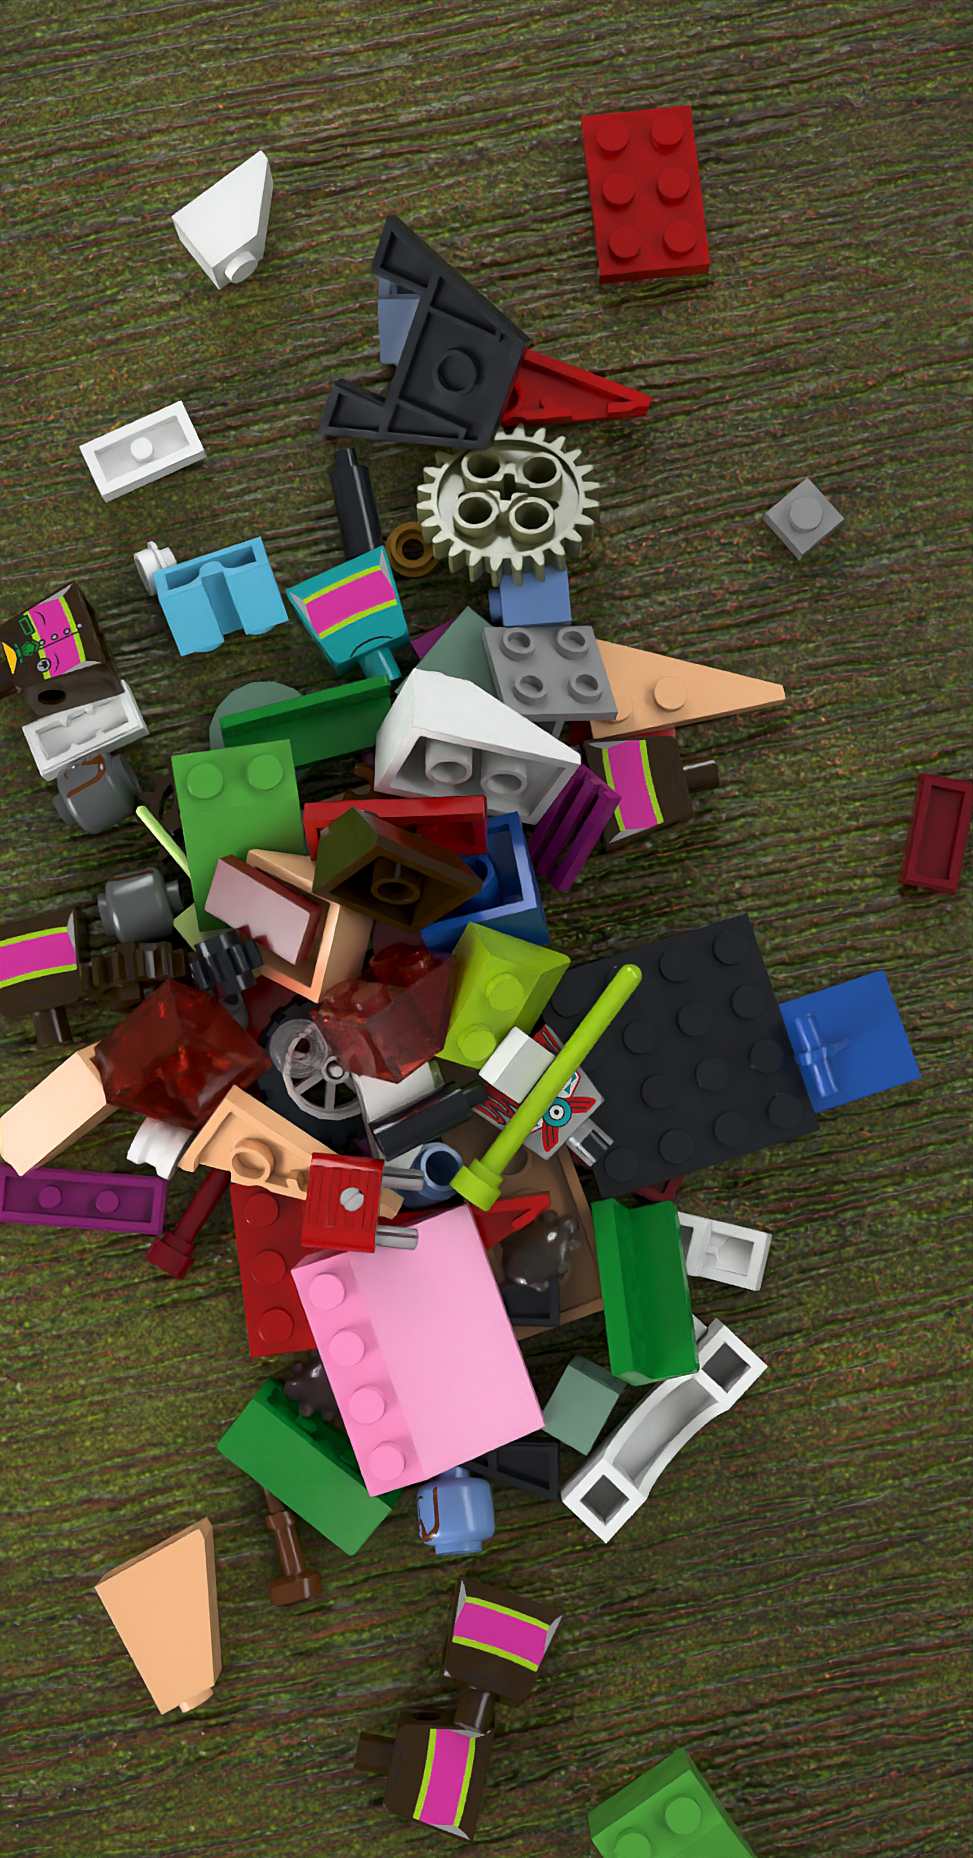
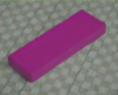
M0 1163V1222L163 1235L165 1234L170 1180L168 1181L161 1176L43 1166L20 1177L11 1164Z

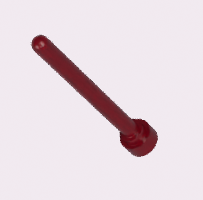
M310 1032L300 1039L295 1050L305 1053L310 1052L314 1044V1038ZM290 1060L291 1079L294 1078L303 1062ZM258 1091L255 1099L265 1105ZM211 1168L173 1231L167 1229L162 1238L156 1236L144 1256L145 1259L164 1272L184 1280L196 1260L192 1256L197 1248L193 1242L230 1183V1171Z

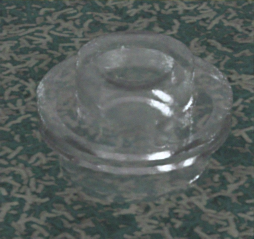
M289 1020L280 1025L271 1038V1059L277 1069L289 1077L306 1078L312 1076L324 1066L328 1059L329 1042L327 1036L316 1023L310 1020ZM298 1037L307 1039L310 1045L308 1053L301 1058L292 1057L288 1052L290 1042Z

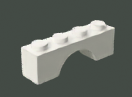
M717 1318L714 1319L707 1327L708 1330L696 1342L700 1364L699 1372L658 1381L560 1487L562 1502L605 1543L613 1537L645 1502L659 1475L686 1442L711 1419L720 1413L728 1411L768 1367Z

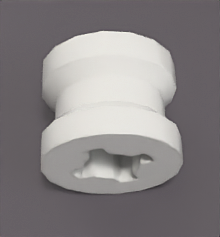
M154 1108L137 1132L129 1149L127 1159L138 1165L147 1162L156 1168L159 1176L169 1181L178 1169L177 1163L192 1143L196 1130L186 1124L177 1127L169 1123L166 1114Z

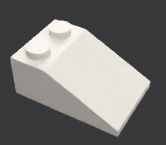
M414 668L376 733L374 791L406 798L484 795L487 797L488 815L496 817L518 811L521 822L536 825L581 765V756L472 682L446 676L440 672Z

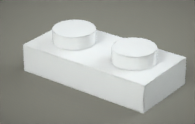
M178 401L79 446L105 502L111 501L207 457L182 401Z

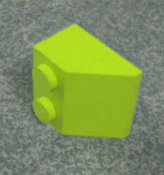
M469 921L419 1012L416 1022L436 1057L481 1070L512 1028L516 1026L529 1036L571 960L565 954Z

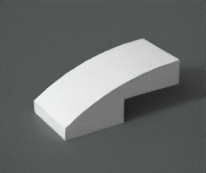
M678 1211L686 1273L688 1275L701 1276L754 1291L760 1290L772 1234Z

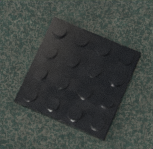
M748 913L567 970L541 1013L543 1024H547L565 1045L624 965L634 964L642 972V979L639 985L580 1064V1067L605 1099L589 1118L614 1141L591 1165L592 1174L601 1200L614 1198L820 1130L799 1065L796 1064L794 1059L795 1053Z

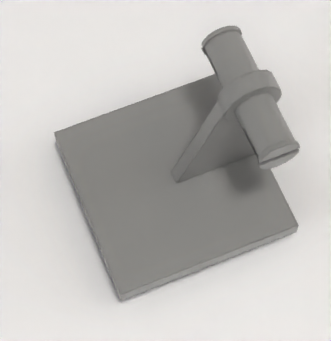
M592 626L483 627L481 636L500 702L529 721L537 722L538 727L556 739L559 738L564 721L616 719L618 710ZM568 746L580 754L582 764L583 752L581 746Z

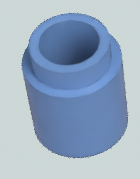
M439 1142L424 1144L409 1168L424 1171L423 1189L421 1191L392 1188V1190L404 1198L402 1204L408 1208L415 1209L434 1206L457 1193L449 1183L462 1167L463 1161L460 1155L446 1144Z

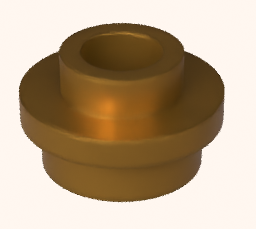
M408 522L396 527L387 538L385 550L390 567L396 574L408 579H418L429 575L437 567L440 559L436 560L434 558L432 543H424L422 527L418 522ZM410 544L420 545L424 550L422 557L418 560L405 558L403 550L406 546Z

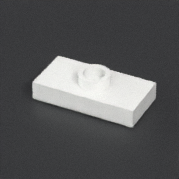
M124 679L121 680L125 692L122 694L51 714L22 727L40 774L45 780L50 781L57 778L58 773L62 769L94 751L105 750L110 753L149 734L132 691Z

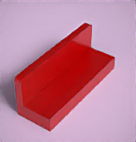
M484 795L321 801L304 804L303 824L311 861L317 860L321 830L351 807L373 812L382 820L406 831L425 835L431 842L454 851L457 855L487 854L488 804L487 797Z

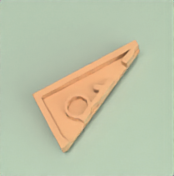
M596 639L618 714L615 720H587L591 739L622 738L783 704L786 697L783 685Z
M233 1085L186 1149L177 1166L190 1172H194L199 1164L231 1172V1182L246 1186L259 1185L267 1188L270 1192L306 1200L312 1153H337ZM382 1187L379 1216L392 1220L398 1213L404 1198L393 1190Z

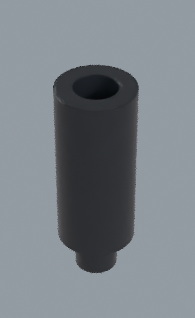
M352 448L342 449L334 453L337 470L329 475L346 562L382 545L384 546L369 468L358 464L356 450Z
M479 1079L460 1088L452 1080L369 1122L368 1126L383 1157L389 1162L473 1119L470 1109L487 1101L488 1096Z

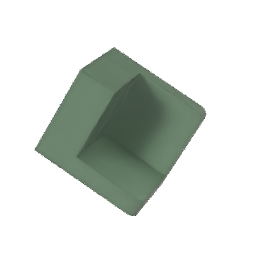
M577 1353L567 1366L543 1411L546 1425L541 1429L587 1456L627 1382L612 1376L611 1372Z

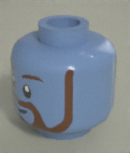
M461 1466L451 1468L436 1475V1481L425 1483L417 1491L419 1535L425 1544L435 1546L436 1555L482 1551V1542L490 1539L495 1533L491 1485L482 1478L470 1477L469 1469Z

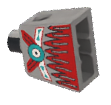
M547 1024L532 1038L552 1053L555 1058L565 1046ZM580 1066L523 1142V1145L548 1160L565 1143L590 1167L614 1141L589 1118L605 1099ZM489 1083L484 1088L488 1100L471 1109L503 1130L532 1089L519 1104Z

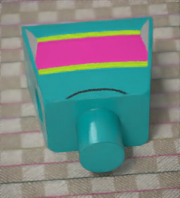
M383 545L285 590L293 611L339 676L361 668L366 679L388 674L391 687L403 680L392 653L408 646L410 638L387 552Z

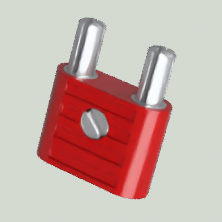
M313 1152L304 1210L301 1246L375 1253L376 1246L415 1250L418 1245V1230L415 1228L378 1225L382 1187L421 1191L424 1187V1171L385 1167V1159Z

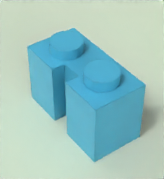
M261 536L153 572L158 598L181 656L193 652H208L218 648L224 642V634L244 628L246 635L262 634L273 629L276 624L289 620Z

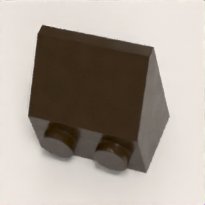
M351 807L321 830L311 893L415 935L481 892L483 880L454 851L431 842L425 835L412 833L388 823L373 812Z

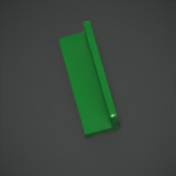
M388 674L219 718L224 747L231 748L290 739L295 772L374 751L376 749V733L392 707L389 697L391 684Z
M613 1198L591 1203L612 1376L633 1386H639L698 1373L700 1364L677 1206L671 1201H664L629 1210Z
M272 1375L217 1444L219 1452L348 1555L356 1554L392 1510L404 1488L370 1497L349 1436Z

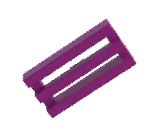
M584 764L578 767L544 813L527 843L531 861L537 865L535 871L541 877H550L552 879L550 885L556 891L570 889L622 799ZM597 794L599 798L584 823L583 816ZM577 835L569 851L567 852L565 858L563 859L561 865L559 866L557 862L560 856L562 855L564 849L566 848L568 842L570 841L571 837H575Z

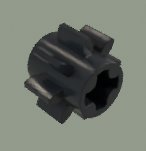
M236 929L194 945L199 960L187 966L198 991L211 987L215 1000H219L257 985L252 969L264 965L253 939L241 943Z

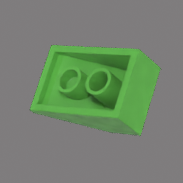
M290 739L171 756L199 932L232 927L204 910L219 858L232 854L246 863L248 851L253 849L306 856Z
M684 1747L678 1749L587 1813L591 1839L603 1858H757Z

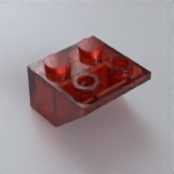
M394 945L374 955L369 961L370 968L357 978L343 980L325 992L323 996L325 1001L309 1013L343 1071L399 1084L444 1049L461 967L456 954L429 951L428 949L404 948Z

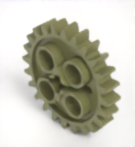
M521 423L517 425L513 435H505L500 425L493 445L487 450L453 447V455L437 451L435 453L437 468L425 467L423 470L425 484L417 486L419 504H416L418 524L422 527L424 543H432L434 558L438 560L448 556L449 569L452 573L459 571L466 565L469 566L471 582L477 581L484 572L491 573L493 587L499 586L504 575H512L514 583L517 587H520L523 584L524 573L532 572L540 582L545 581V566L549 564L561 572L565 571V554L580 558L582 556V541H593L594 524L599 523V483L594 482L593 466L582 465V451L577 449L566 453V438L563 436L550 444L547 443L545 428H540L533 437L525 436V428Z

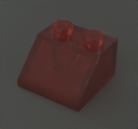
M169 978L94 1047L107 1104L198 1132L205 1125L233 1085L244 1091L272 1067L270 1056L218 1000H215L214 995Z

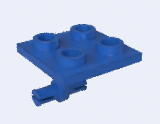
M884 970L778 1005L795 1053L794 1059L796 1064L799 1065L815 1114L921 1078Z

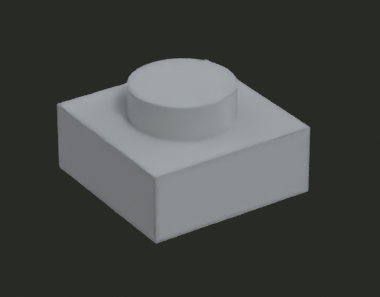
M807 477L767 511L763 520L800 560L838 528L844 518Z

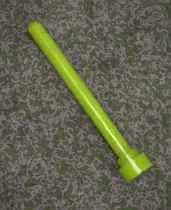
M626 964L618 971L481 1161L475 1158L470 1166L463 1164L449 1183L451 1187L471 1203L488 1212L502 1192L498 1187L504 1180L500 1174L641 982L642 972L638 966Z

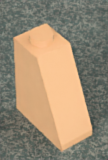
M135 1026L75 1052L0 1118L1 1156L13 1166L20 1177L33 1171L62 1153L156 1081L168 1069Z
M206 1516L105 1573L95 1586L100 1599L162 1715L177 1706L180 1707L182 1712H187L202 1704L213 1695L214 1692L211 1687L215 1685L222 1670L213 1528Z

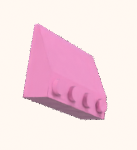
M469 1202L394 1226L418 1230V1245L415 1250L379 1246L375 1247V1253L325 1249L305 1256L291 1270L370 1497L427 1480L541 1429L546 1425Z

